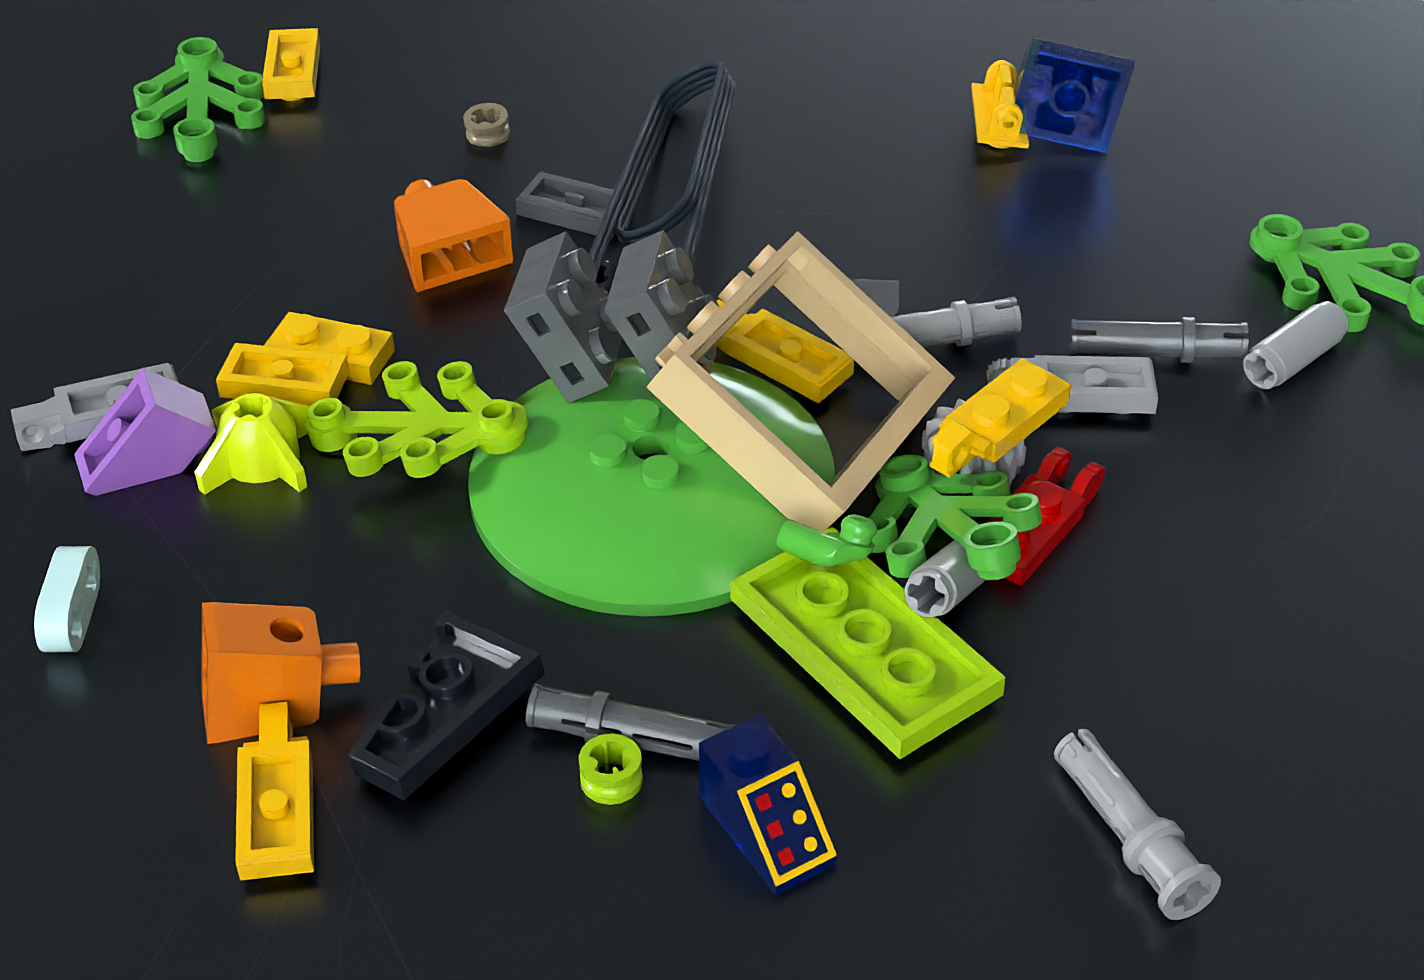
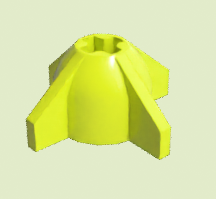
M252 393L245 394L214 408L212 412L217 428L216 439L195 470L198 489L202 493L207 494L232 478L240 482L254 484L270 482L281 478L298 492L307 488L305 470L299 462L300 447L298 439L307 434L305 420L308 416L309 406Z

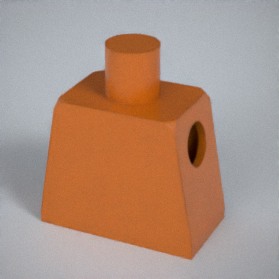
M457 179L436 186L428 180H417L407 187L405 195L398 196L395 199L394 209L399 243L417 292L513 263L509 217L467 180Z
M220 602L202 603V702L207 744L259 735V704L287 701L290 723L293 724V728L311 725L319 719L322 685L360 682V655L357 642L320 645L315 612L308 607Z

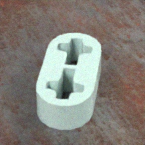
M59 546L56 548L35 610V638L40 651L78 652L81 649L100 586V563L94 547Z

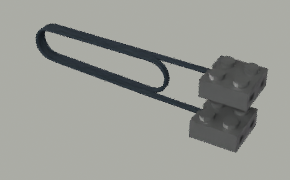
M710 60L693 65L677 74L657 92L607 206L589 254L583 248H577L567 231L526 250L504 312L568 403L609 387L622 338L652 381L663 368L654 360L656 356L679 332L688 340L694 335L687 329V326L710 301L719 306L712 295H704L699 286L695 287L692 280L694 278L693 263L736 91L735 82L721 61ZM712 89L688 184L682 199L660 219L647 226L627 231L671 119L692 98ZM692 211L683 249L680 247L675 248L666 233L681 223ZM614 230L619 241L628 246L622 249L608 295L604 287L599 288L595 280ZM717 343L697 362L709 374H711L713 360L716 358Z

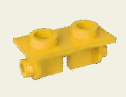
M998 60L988 68L984 84L972 83L971 85L977 142L989 144L1000 149L1009 147L1028 149L1029 141L1021 88H1014L1017 72L1015 67L1005 60Z

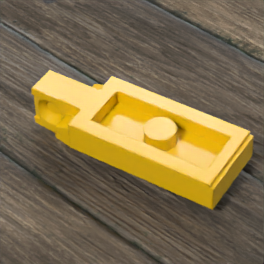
M719 299L716 301L720 308L725 304ZM763 308L756 314H745L717 342L718 348L725 354L817 403L825 399L854 373L855 360L844 350Z
M1021 358L946 416L939 425V432L932 438L933 456L932 461H930V467L950 478L977 456L983 460L987 459L995 463L1067 405L1070 399L1072 384Z
M287 701L259 704V741L244 743L243 747H238L236 867L240 881L314 872L313 756L308 737L293 736V724L290 723Z

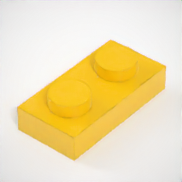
M318 28L269 31L262 78L265 99L297 101L302 98L315 97L320 54Z
M294 312L287 313L264 345L346 354L349 374L346 380L368 385L373 384L395 351L393 332Z
M235 343L216 378L220 398L235 399L245 394L257 393L310 407L316 401L324 398H338L349 374L346 354Z

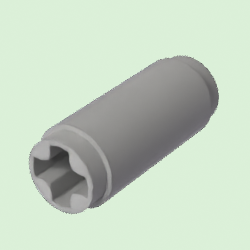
M1328 301L1314 304L1251 348L1243 361V368L1248 379L1262 389H1270L1287 381L1342 340L1348 331V319L1344 311L1338 305Z
M953 540L910 574L905 586V598L910 608L917 614L924 617L941 616L954 608L984 583L986 579L980 578L977 575V571L969 566L966 549Z

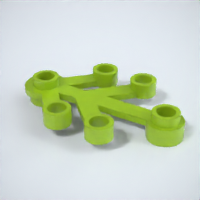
M401 361L388 366L383 371L382 378L388 396L393 399H400L412 412L350 411V408L342 404L339 399L324 398L316 401L309 407L307 411L308 416L305 420V427L312 446L321 452H333L343 449L347 468L350 474L356 477L370 476L378 472L384 464L401 456L405 471L409 476L423 478L434 474L441 465L478 446L483 452L488 454L508 453L523 443L526 436L525 431L529 424L526 410L522 405L504 399L491 400L477 386L472 366L462 361L452 362L443 366L438 371L437 378L443 396L450 400H458L468 412H447L422 386L416 365L412 362ZM358 433L394 434L380 442L372 437L356 438ZM442 434H453L437 444L433 440Z

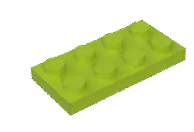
M831 526L821 532L827 534L836 533L838 531L833 526ZM783 552L730 581V599L899 759H902L970 717L1004 694L1006 677L936 616L924 617L914 612L906 601L905 589L868 557L830 567H821L790 553Z

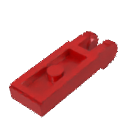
M1058 446L1054 450L1052 449V452L1043 459L1037 474H1031L1013 493H1031L1036 495L1039 499L1042 522L1031 530L1017 532L1021 558L1016 563L1017 568L1015 572L1005 577V579L1022 586L1080 521L1084 514V508L1095 497V494L1098 493L1104 480L1106 469L1103 466L1089 462L1077 474L1070 491L1058 486V483L1061 482L1068 472L1072 454L1070 451ZM991 517L986 523L1003 522L1002 517Z

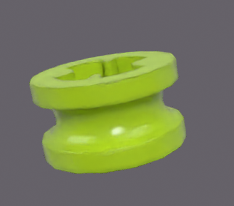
M614 733L603 734L590 739L582 747L579 754L581 789L586 796L597 803L607 805L621 804L632 799L640 791L643 782L640 748L630 738ZM609 764H617L623 766V770L619 772L616 767H613V774H605L599 772V767L603 766L606 771H609Z

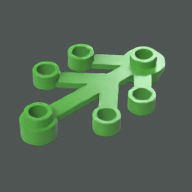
M195 37L179 44L177 48L178 54L175 57V66L151 80L135 85L133 92L138 110L132 113L131 120L137 137L144 139L154 138L164 132L163 120L187 105V118L179 121L173 128L177 150L188 161L203 162L214 155V150L218 145L214 122L208 119L209 102L234 113L235 123L239 128L255 129L265 123L263 103L260 101L264 97L262 86L263 77L260 73L247 72L226 63L223 52L217 48L214 40L206 37ZM214 77L234 85L235 93L210 82V78ZM188 79L187 84L165 96V91Z
M1271 214L1263 217L1259 221L1258 226L1252 230L1249 240L1250 246L1264 260L1276 263L1285 281L1282 301L1289 308L1304 311L1316 304L1320 288L1319 283L1314 278L1307 276L1301 263L1303 262L1318 268L1336 305L1344 311L1348 319L1347 332L1364 330L1367 327L1371 312V305L1365 299L1360 298L1353 283L1406 304L1410 311V317L1415 322L1424 325V276L1415 278L1409 284L1372 269L1383 267L1388 274L1400 278L1414 275L1419 262L1420 252L1413 245L1399 242L1390 244L1388 247L1366 248L1370 234L1367 228L1360 224L1343 223L1338 227L1303 229L1298 220L1282 214ZM1333 246L1335 251H1327L1320 247Z
M913 454L891 458L879 470L880 477L875 483L877 496L881 501L871 516L868 517L875 523L877 528L876 534L872 538L875 547L871 553L885 552L889 572L892 576L898 578H909L916 568L927 561L925 545L937 526L966 549L968 564L977 571V575L980 578L998 580L1008 577L1015 572L1017 568L1016 563L1021 558L1017 532L1031 530L1042 522L1038 497L1031 493L1011 495L1006 473L987 471L980 474H954L949 478L943 474H936L932 468L928 467L926 458ZM972 493L973 496H942L941 494ZM915 507L917 510L899 537L896 520L905 508ZM970 517H1002L1003 522H988L979 525Z

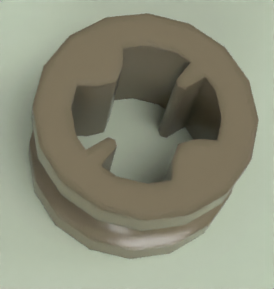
M496 103L477 104L470 107L463 116L464 126L467 129L466 138L474 145L483 147L496 146L504 143L511 135L510 127L507 124L509 121L508 112L502 105Z

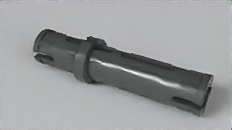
M1182 317L1180 322L1071 319V343L1069 350L1070 356L1179 357L1180 363H1192L1194 357L1238 358L1239 360H1244L1248 353L1249 338L1244 337L1248 335L1249 330L1247 322H1241L1240 324L1195 323L1194 317Z
M536 683L531 691L526 711V725L528 727L551 729L584 737L585 743L603 734L614 733L624 735L633 740L643 750L703 761L729 769L732 763L738 736L737 724L710 721L671 711L628 704L613 700L611 693L597 690L592 696Z

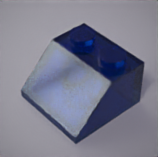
M1032 38L1024 54L1014 89L1015 104L1021 108L1023 114L1019 133L1107 153L1134 70L1135 61Z

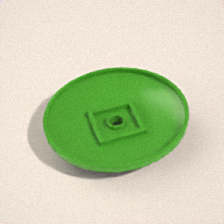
M636 357L616 359L609 387L568 403L551 378L518 397L513 402L525 408L529 420L523 443L511 452L496 455L485 453L478 446L473 454L469 469L468 490L471 514L477 532L495 559L513 576L529 587L569 605L609 614L669 616L702 611L733 602L730 599V581L785 552L777 548L776 541L782 525L788 519L646 388L651 380ZM713 362L710 375L829 484L835 477L834 460L829 443L813 417L795 399L766 380L746 371ZM645 454H659L651 456L646 460L639 458Z

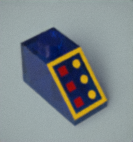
M760 714L698 743L700 799L775 895L837 864L836 851L799 760Z

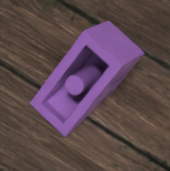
M142 368L74 454L85 492L98 496L182 473L192 459L207 448L212 435L216 431L204 395Z

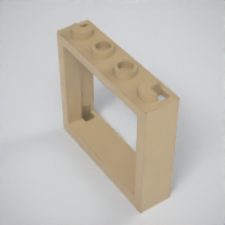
M797 231L778 251L768 244L748 266L755 273L752 277L742 270L718 296L725 303L721 308L713 301H710L687 326V329L694 334L689 340L681 332L671 340L654 359L663 368L646 388L787 519H792L818 531H823L848 509L955 377ZM773 285L899 401L829 484L697 363Z

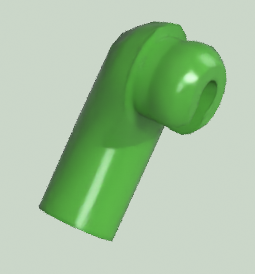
M857 514L848 515L842 520L841 532L827 534L788 519L779 531L776 545L778 549L818 566L830 567L865 559L875 547L872 538L875 536L877 528L871 519Z

